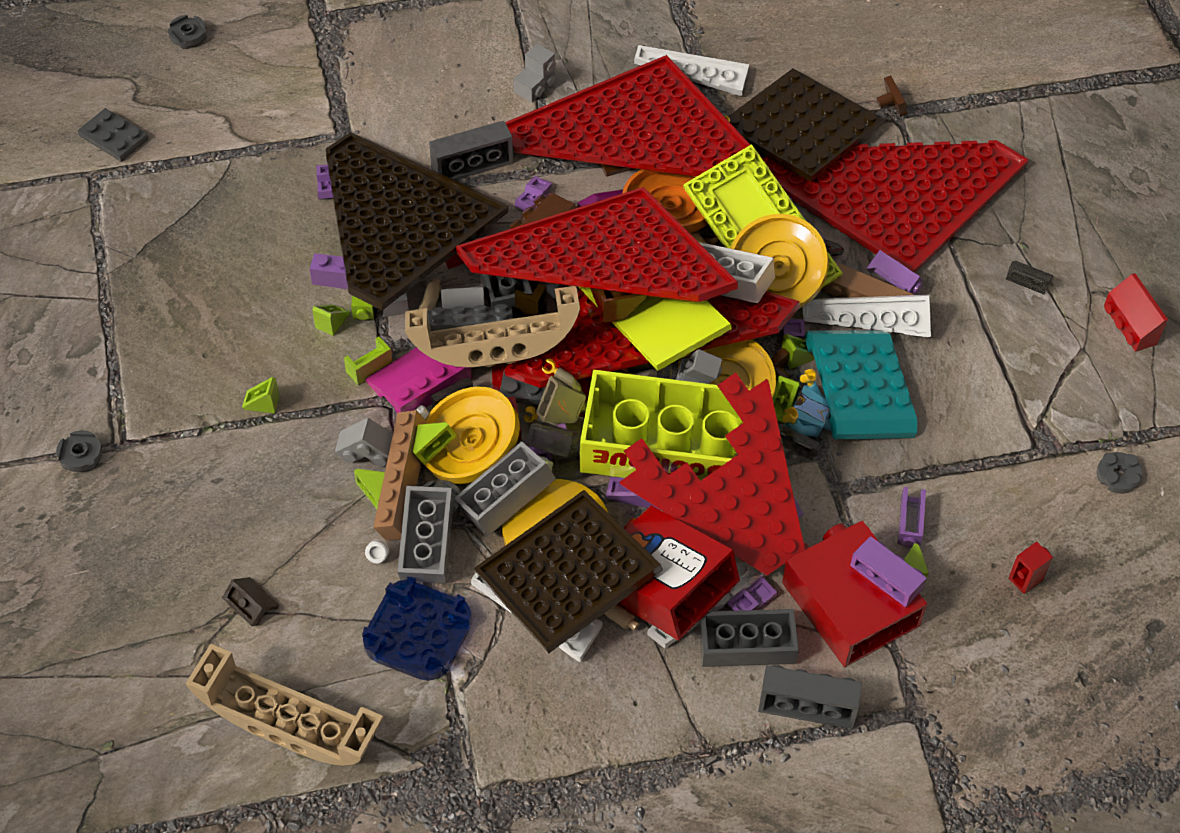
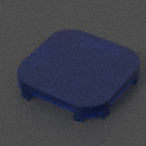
M407 576L406 580H400L394 584L390 582L385 588L386 594L368 627L363 629L362 637L366 654L376 663L417 679L430 681L444 676L451 668L471 628L472 614L465 598L459 594L454 597L416 582V578Z

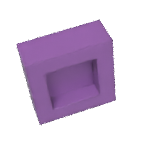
M790 319L783 327V336L789 334L805 340L804 319Z

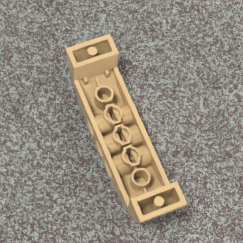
M576 286L555 289L558 312L436 331H431L427 308L405 311L406 335L421 352L444 364L456 367H491L499 363L512 364L519 360L543 354L564 339L573 327L580 310Z
M213 644L209 645L186 682V686L200 701L234 725L300 755L333 765L346 766L358 763L383 720V715L363 707L354 716L235 665L232 652Z

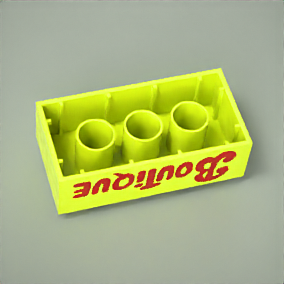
M593 370L580 440V472L621 478L627 477L636 469L624 453V450L642 438L668 475L685 463H688L701 481L738 455L725 435L743 422L717 385Z

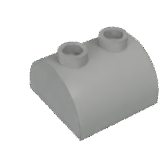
M483 286L442 288V308L453 309L457 306L474 308L477 305H484Z

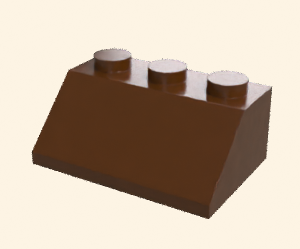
M552 192L546 195L540 194L533 200L534 205L526 208L521 213L522 217L511 223L509 227L512 229L575 209L577 206L575 203Z
M590 288L604 323L626 319L646 298V295Z

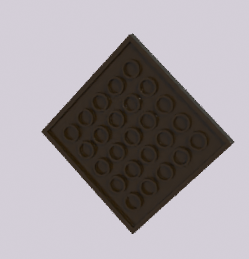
M794 68L728 116L732 126L750 145H753L755 150L810 182L882 126L884 120Z
M585 490L474 568L476 574L548 654L663 571L661 564Z

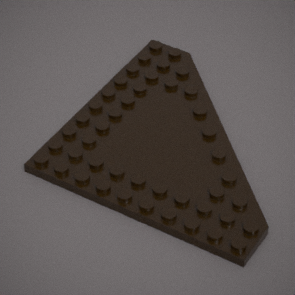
M352 132L326 148V161L348 293L382 311L456 254V246L471 242L508 213V205Z

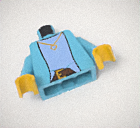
M808 369L804 371L805 374L800 376V381L807 383L806 386L802 388L793 407L784 410L787 415L783 416L784 427L793 430L799 437H817L822 428L831 432L829 425L831 417H829L830 410L827 400L815 382L816 372L813 369Z

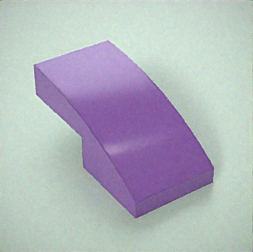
M327 164L316 165L318 199L333 198Z
M534 176L526 184L525 191L515 200L514 207L525 210L529 206L532 207L534 205L533 200L537 196L548 194L552 183Z
M761 577L747 590L743 588L727 602V605L733 611L760 610L777 597L778 593Z

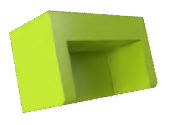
M379 336L375 338L376 348L353 362L348 355L344 357L346 373L357 385L363 383L365 378L393 362L391 348Z

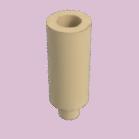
M433 279L432 282L428 283L419 309L427 308L428 312V310L436 307L442 289L439 279Z
M616 604L604 613L605 616L624 629L631 628L633 631H636L640 623L634 620L635 615L619 604Z

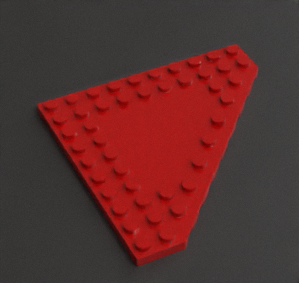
M667 55L505 122L512 135V147L515 153L690 176H699L750 146L745 138Z
M989 140L988 143L961 141V144H950V141L934 142V145H923V142H914L902 146H896L895 143H881L879 146L868 147V144H858L810 182L771 158H764L765 164L789 198H792V200L874 254L881 250L914 273L1025 168L1029 160L997 140Z
M644 187L456 246L457 254L472 273L694 302L707 301L710 298L738 289V281Z
M580 289L577 293L580 310L573 327L564 339L543 354L508 364L504 372L507 377L543 388L546 387L550 375H555L554 373L547 374L543 372V366L548 370L552 369V365L546 361L547 359H552L556 364V368L564 369L573 375L576 380L592 376L593 370L612 372L650 362L612 322L604 323L598 307ZM767 291L758 303L723 295L710 298L707 301L731 324L732 329L690 353L779 333L800 308L799 301Z

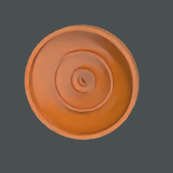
M641 169L633 174L624 185L623 193L644 187L689 233L698 231L708 225L683 188V184L697 176Z

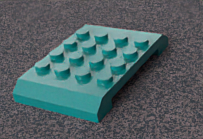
M882 330L805 332L804 338L808 352L814 355L830 410L831 418L829 425L834 440L915 438L917 434V416L890 333Z

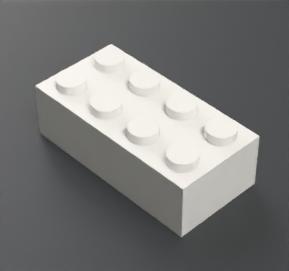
M699 242L738 281V289L722 295L758 303L775 279L774 259L772 257Z

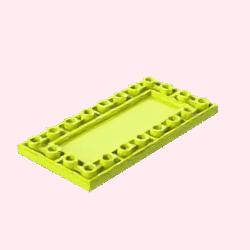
M752 144L683 184V188L725 248L730 249L740 231L749 223L763 216L788 214L805 220ZM829 253L828 275L823 287L843 274Z
M579 287L597 306L590 288ZM648 295L626 319L612 322L657 371L732 329L731 324L708 301L694 302Z

